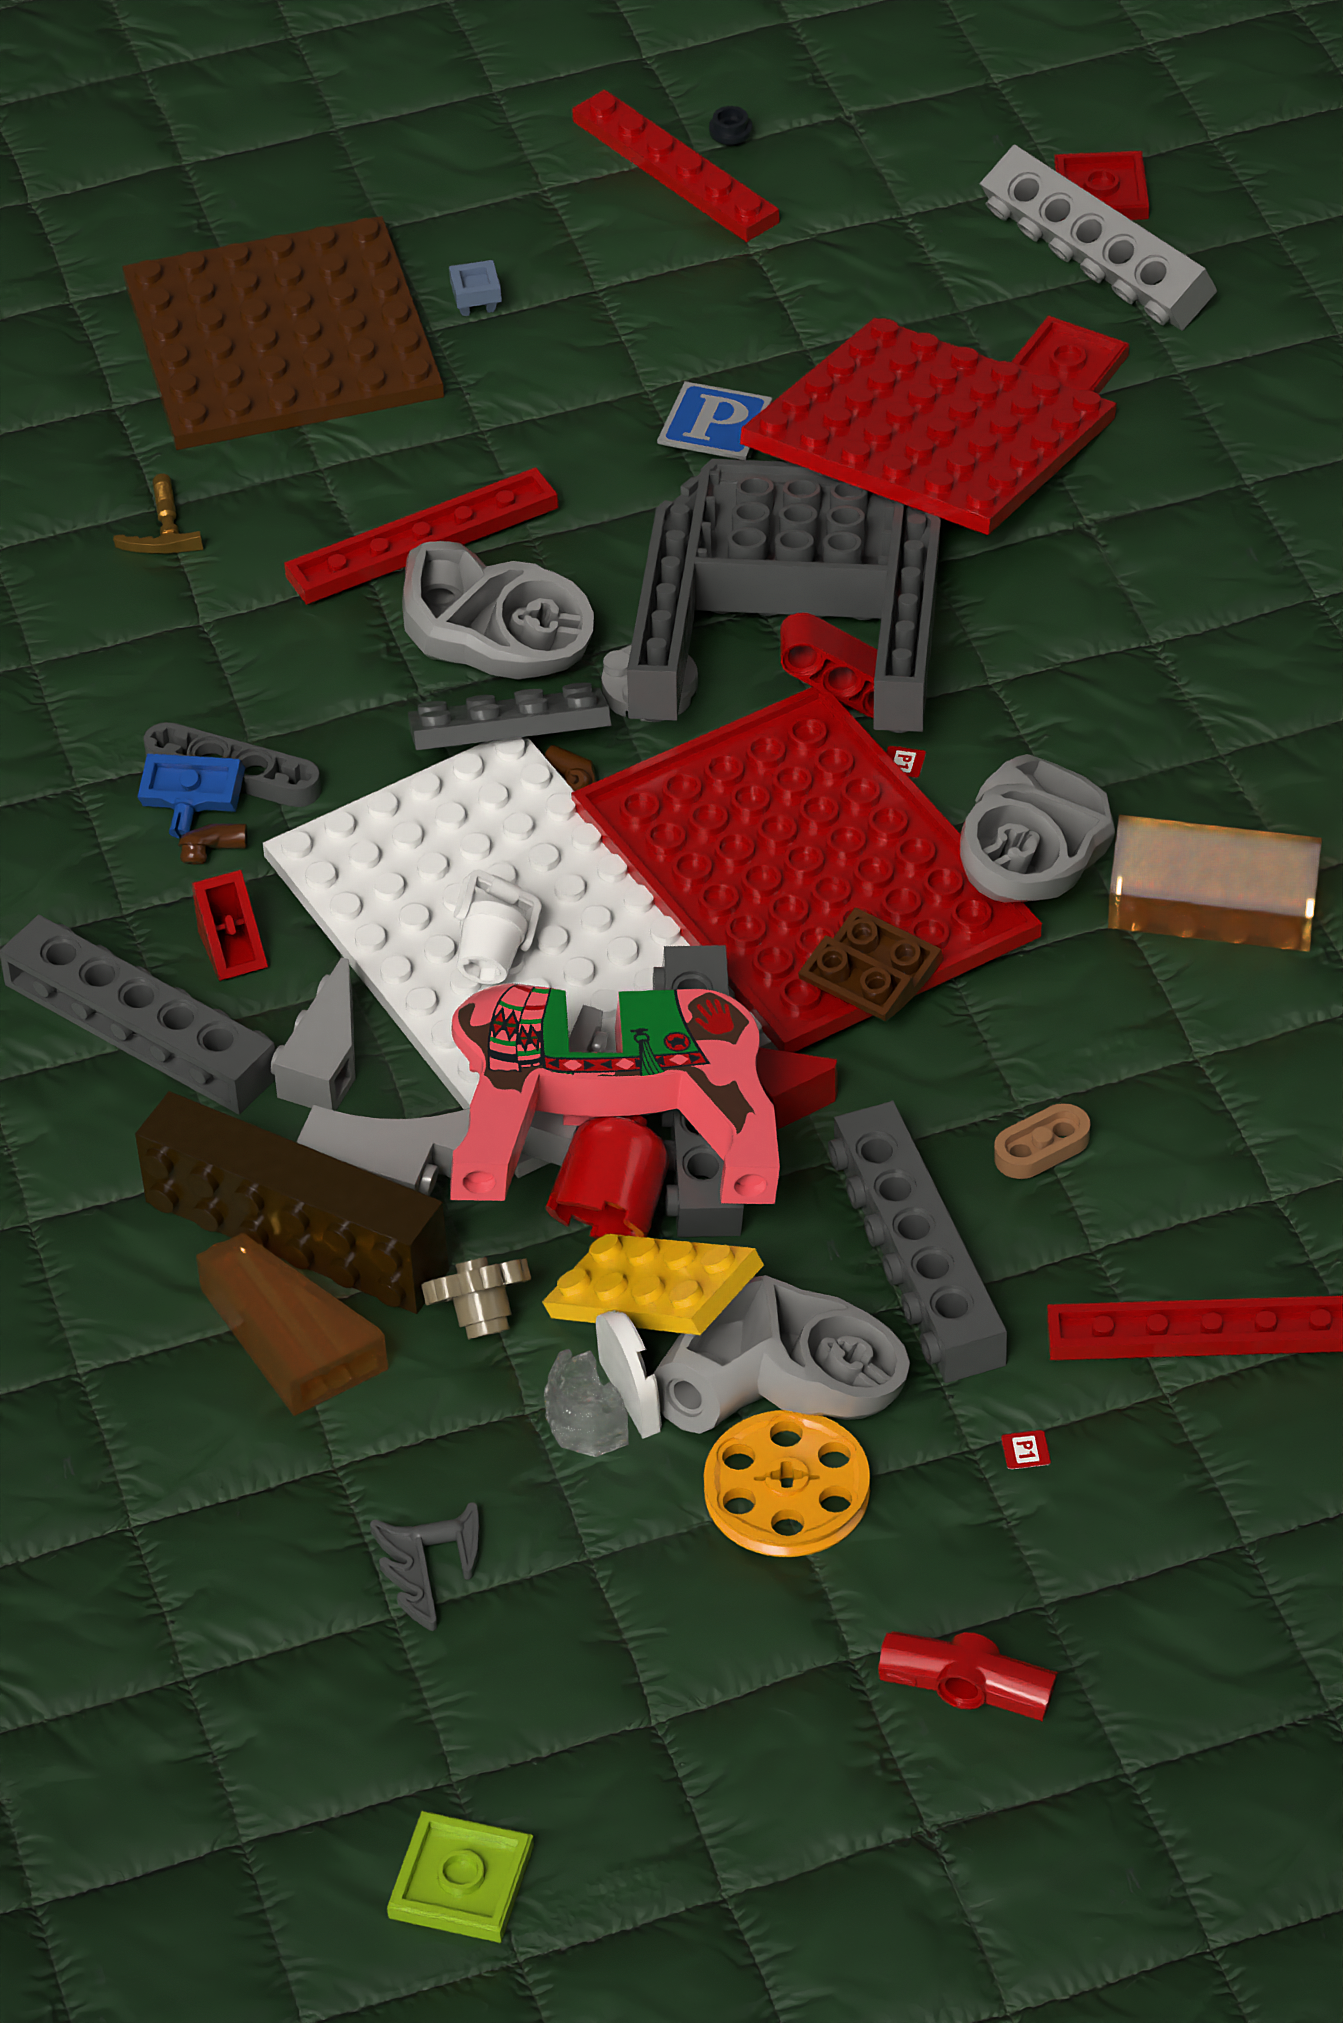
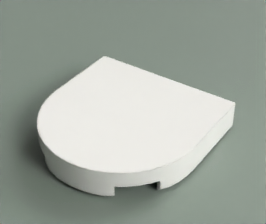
M615 1310L602 1313L596 1317L599 1362L642 1438L659 1433L662 1426L658 1386L654 1374L647 1377L645 1364L640 1353L646 1350L643 1341L627 1314L619 1313Z

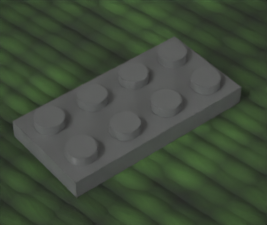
M573 683L563 686L562 693L544 695L542 689H526L515 692V699L495 701L494 695H478L467 698V705L447 707V702L445 701L425 702L418 705V711L408 712V719L415 749L423 750L611 726L609 705L600 688L592 689L590 683Z

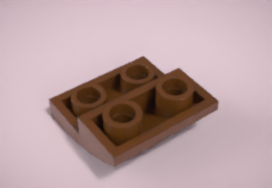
M855 907L834 938L827 935L824 936L799 971L798 976L799 979L887 1021L901 1010L924 986L943 961L942 949Z

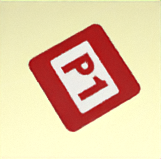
M888 746L886 753L908 777L918 778L926 752L918 749Z
M1036 1430L1001 1436L1008 1469L1044 1466L1051 1463L1044 1431Z

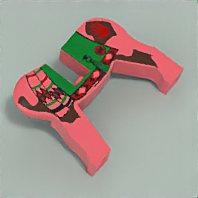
M516 983L500 984L473 994L454 1012L451 1026L453 1040L468 1059L469 1070L471 1072H478L480 1077L470 1104L468 1133L462 1143L453 1151L450 1200L505 1201L535 1111L563 1114V1125L580 1126L589 1118L598 1116H630L679 1109L724 1161L720 1187L721 1203L775 1204L780 1171L774 1105L765 1094L756 1071L760 1040L759 1031L751 1013L732 997L706 989L619 991L615 1020L616 1053L569 1052L565 990Z

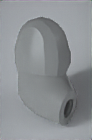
M446 541L426 542L409 551L402 597L405 632L428 658L456 664H467L490 675L512 679L545 676L567 670L582 659L592 638L594 613L587 596L573 581L555 572L545 570L534 563L510 561L486 566L475 553L461 543Z

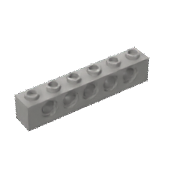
M1015 144L980 182V186L989 199L986 205L998 218L1004 221L1009 217L1018 222V228L1033 241L1042 238L1049 243V248L1065 262H1069L1071 258L1080 263L1082 271L1092 280L1100 283L1104 279L1110 283L1113 291L1125 302L1132 304L1136 300L1144 306L1145 312L1160 325L1164 326L1166 322H1169L1183 331L1217 292L1204 267Z

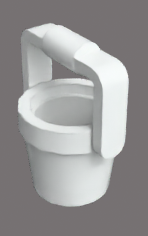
M479 869L472 871L462 881L454 911V918L460 920L461 938L457 966L461 974L472 981L482 984H498L504 981L518 948L527 951L531 946L541 910L539 899L521 890V887ZM475 886L506 903L526 910L525 918L511 906L499 902L477 901L471 903Z

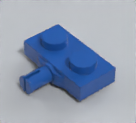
M147 753L137 797L143 806L174 809L169 834L173 837L181 838L184 833L190 831L194 812L203 810L236 812L245 767L240 759Z

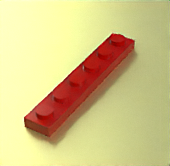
M604 89L572 108L574 123L745 242L752 240L779 223V209L607 90Z
M535 467L284 563L285 575L307 605L406 567L409 551L422 543L446 541L463 545L558 508V494Z
M1343 1296L1047 1304L1050 1360L1343 1352Z

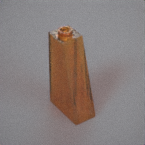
M244 1233L225 1242L216 1243L208 1250L196 1255L201 1290L294 1416L388 1370L385 1335L378 1327Z

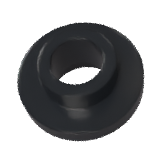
M724 106L714 112L713 118L709 122V134L715 141L724 145H737L751 136L752 121L744 109L737 106Z

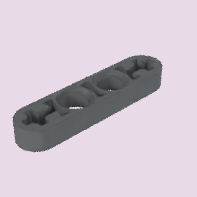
M169 722L158 723L150 727L143 737L146 757L147 753L199 757L214 753L221 755L222 758L240 759L245 768L255 765L266 768L259 775L250 776L244 774L240 790L244 794L292 807L308 806L314 803L321 794L318 767L313 762L303 758Z

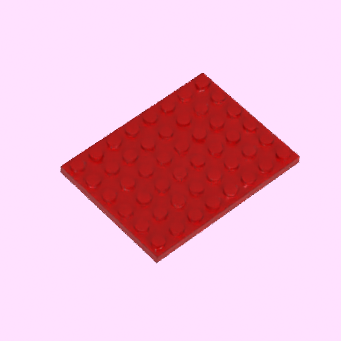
M814 687L808 688L571 793V799L576 804V812L585 823L594 825L601 834L602 843L612 854H618L627 865L629 875L638 885H644L654 897V904L664 916H670L680 927L681 936L690 946L726 945L728 986L735 993V999L755 1016L762 1025V1031L780 1051L794 1053L873 1016L799 979L798 976L799 971L824 936L827 935L834 938L855 907L942 949L943 961L916 995L1041 937L1042 922L1023 902L1004 903L992 900L980 893L969 882L960 857L961 834L830 691L829 693H824Z

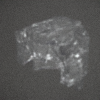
M566 1349L558 1353L548 1374V1383L544 1389L545 1417L560 1447L597 1457L629 1445L628 1414L618 1389L611 1382L605 1385L601 1384L596 1371V1359L591 1350L572 1357L570 1349Z

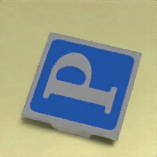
M685 381L658 437L657 444L746 460L747 457L752 456L754 449L740 444L741 428L771 404L773 397Z

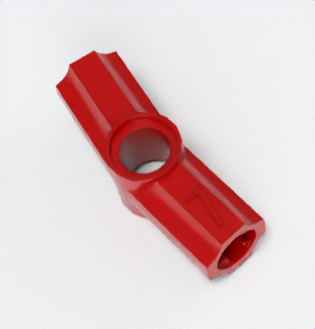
M896 1631L886 1633L881 1646L878 1666L880 1680L935 1690L941 1699L951 1706L972 1710L986 1703L1043 1721L1046 1716L1058 1672L1001 1655L999 1648L992 1640L983 1635L970 1632L957 1634L951 1642Z

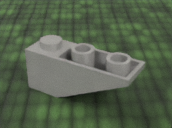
M341 958L331 975L327 974L322 978L318 986L316 998L308 1010L304 1009L299 1013L295 1022L294 1032L285 1046H278L274 1052L271 1061V1073L275 1075L278 1098L309 1108L316 1105L336 1111L354 1083L356 1076L353 998L349 959Z

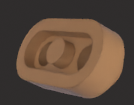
M1065 1103L1055 1104L1004 1129L995 1139L994 1162L996 1167L1008 1177L1026 1179L1036 1176L1079 1154L1089 1144V1116L1078 1106Z

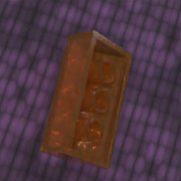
M1119 815L1109 895L1108 928L1310 952L1317 904L1322 838Z

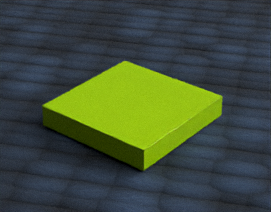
M421 1811L387 1906L388 1918L501 1943L534 1848L533 1835Z

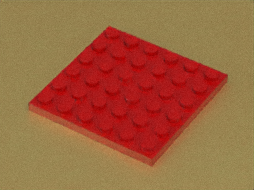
M874 317L741 428L740 444L989 535L1115 419L1117 403L1101 398L1098 393L1090 390L1079 391L1062 385L1054 377L1037 376L1025 372L1012 362L997 361L978 354L972 348L957 347L938 340L933 334L918 333L898 326L893 320Z

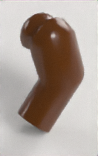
M551 745L544 755L545 758L559 774L564 775L565 781L573 791L597 782L594 765L591 760L556 745Z
M208 824L184 833L178 844L179 847H182L181 861L184 864L190 865L204 864L207 860L206 848H247V824Z

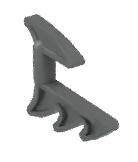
M472 1502L467 1505L465 1511L459 1517L451 1520L421 1524L415 1527L392 1526L379 1520H372L370 1522L371 1533L381 1548L397 1561L393 1562L386 1557H382L379 1560L380 1570L385 1576L404 1591L399 1592L397 1595L398 1605L413 1620L430 1631L437 1629V1620L423 1546L456 1541L463 1577L467 1580L471 1579L479 1550L477 1505Z

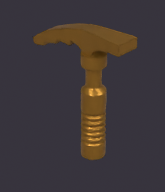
M158 474L153 478L157 515L163 525L160 528L161 536L152 538V536L139 538L138 536L126 537L125 535H115L113 537L116 548L132 552L178 553L203 550L200 531L179 534L178 526L174 524L176 509L171 478L167 474Z

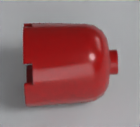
M640 1115L589 1118L579 1126L570 1142L545 1207L547 1212L558 1222L568 1227L572 1218L592 1226L589 1236L595 1239L605 1234L647 1238L668 1170L669 1154L665 1143L657 1133L646 1127L647 1120Z

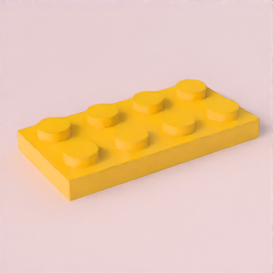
M605 1234L591 1244L589 1252L572 1270L559 1278L557 1286L542 1303L550 1317L554 1319L596 1323L598 1315L615 1310L616 1312L627 1314L635 1328L701 1335L764 1264L755 1248Z

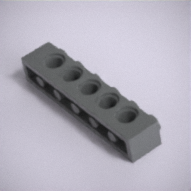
M38 914L0 949L3 977L7 987L238 1115L275 1081V1075L271 1073V1061L275 1052L274 1042L264 1033L248 1029L232 1020L222 1010L212 1009L193 999L185 990L179 987L173 988L153 977L143 967L133 966L114 956L106 947L94 945L79 937L66 925L56 924Z
M726 945L664 946L662 967H653V990L706 989L729 996ZM679 1109L660 1112L661 1128L670 1127L671 1140H663L669 1154L667 1172H673L674 1185H666L665 1206L666 1216H676L677 1237L740 1236L744 1205L721 1203L720 1187L724 1164L723 1159L702 1135L692 1133L697 1132V1130ZM695 1176H706L710 1179L702 1180L695 1178Z
M894 1101L834 1117V1139L828 1141V1150L832 1164L836 1171L844 1170L847 1177L846 1188L850 1202L855 1209L861 1207L865 1214L864 1225L868 1240L872 1247L880 1246L884 1254L882 1261L887 1280L891 1286L898 1284L902 1292L901 1303L907 1322L910 1325L917 1324L921 1332L920 1344L926 1362L929 1365H937L945 1383L1006 1366L1007 1331Z

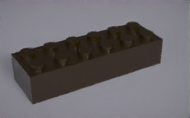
M171 1091L165 1095L135 1133L146 1202L163 1213L176 1214L195 1222L204 1230L210 1232L217 1231L241 1241L250 1249L263 1250L286 1260L296 1268L309 1269L332 1279L342 1287H352L378 1298L388 1306H398L415 1314H418L425 1304L421 1284L445 1277L449 1271L443 1202Z

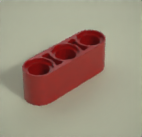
M795 613L784 619L780 626L781 665L783 669L790 675L824 693H829L830 691L840 702L868 717L874 718V678L878 649L809 613Z

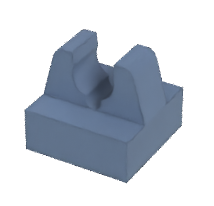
M493 260L449 266L450 283L456 306L463 316L470 315L469 307L485 305L487 313L496 309L498 302H502L501 287Z

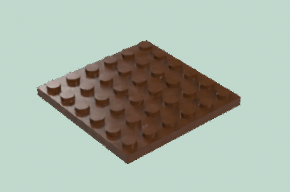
M382 216L362 218L353 222L327 227L321 226L311 230L274 235L269 238L232 243L223 247L197 252L191 251L181 255L144 260L139 263L122 266L126 288L176 450L444 397L443 382Z

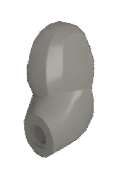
M1029 754L1013 758L995 771L980 788L975 799L976 804L966 817L962 827L960 857L969 882L980 893L992 900L1006 903L1057 898L1075 886L1083 871L1102 857L1112 842L1116 831L1107 793L1086 777L1055 763Z
M765 1275L753 1277L701 1335L681 1333L656 1368L654 1375L659 1392L660 1412L663 1416L681 1430L700 1434L714 1428L740 1408L764 1397L782 1410L806 1415L828 1416L844 1420L863 1419L884 1410L898 1397L906 1381L910 1362L903 1343L889 1327L869 1313L838 1297L801 1290Z

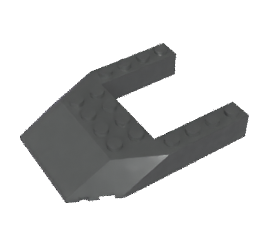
M711 459L700 469L699 475L690 478L681 486V495L673 502L665 500L656 508L627 668L628 718L645 719L651 722L663 720L677 721L695 610L711 611L716 614H726L729 612L758 613L764 616L809 613L819 618L825 616L853 617L858 620L881 618L874 678V729L889 730L895 733L908 731L923 732L935 615L940 518L791 462Z

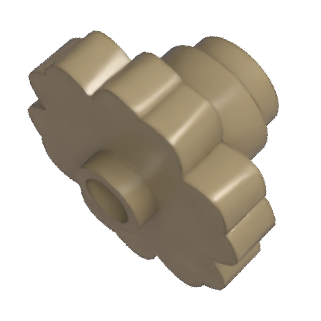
M487 1257L456 1264L458 1274L421 1284L426 1305L453 1300L459 1327H465L468 1339H474L510 1329L507 1316H511L512 1313L505 1287L531 1280L527 1258L489 1265Z

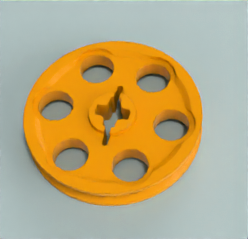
M786 1410L764 1412L746 1418L732 1426L712 1447L704 1468L705 1502L715 1525L736 1544L753 1552L768 1556L799 1557L828 1549L842 1541L862 1520L870 1498L869 1464L866 1454L856 1438L844 1427L829 1418ZM782 1431L794 1432L801 1438L797 1444L789 1447L779 1446L771 1439L775 1434ZM839 1452L846 1455L849 1461L842 1467L830 1468L824 1466L820 1462V1458L826 1453ZM734 1454L748 1455L754 1461L748 1468L741 1470L731 1469L724 1463L729 1456ZM791 1478L793 1487H781V1479ZM840 1496L847 1499L851 1505L844 1511L830 1512L822 1508L820 1504L828 1497ZM735 1498H745L754 1504L753 1509L744 1514L731 1513L724 1506L728 1501ZM791 1519L799 1522L803 1528L795 1535L785 1536L775 1532L773 1526L781 1520Z

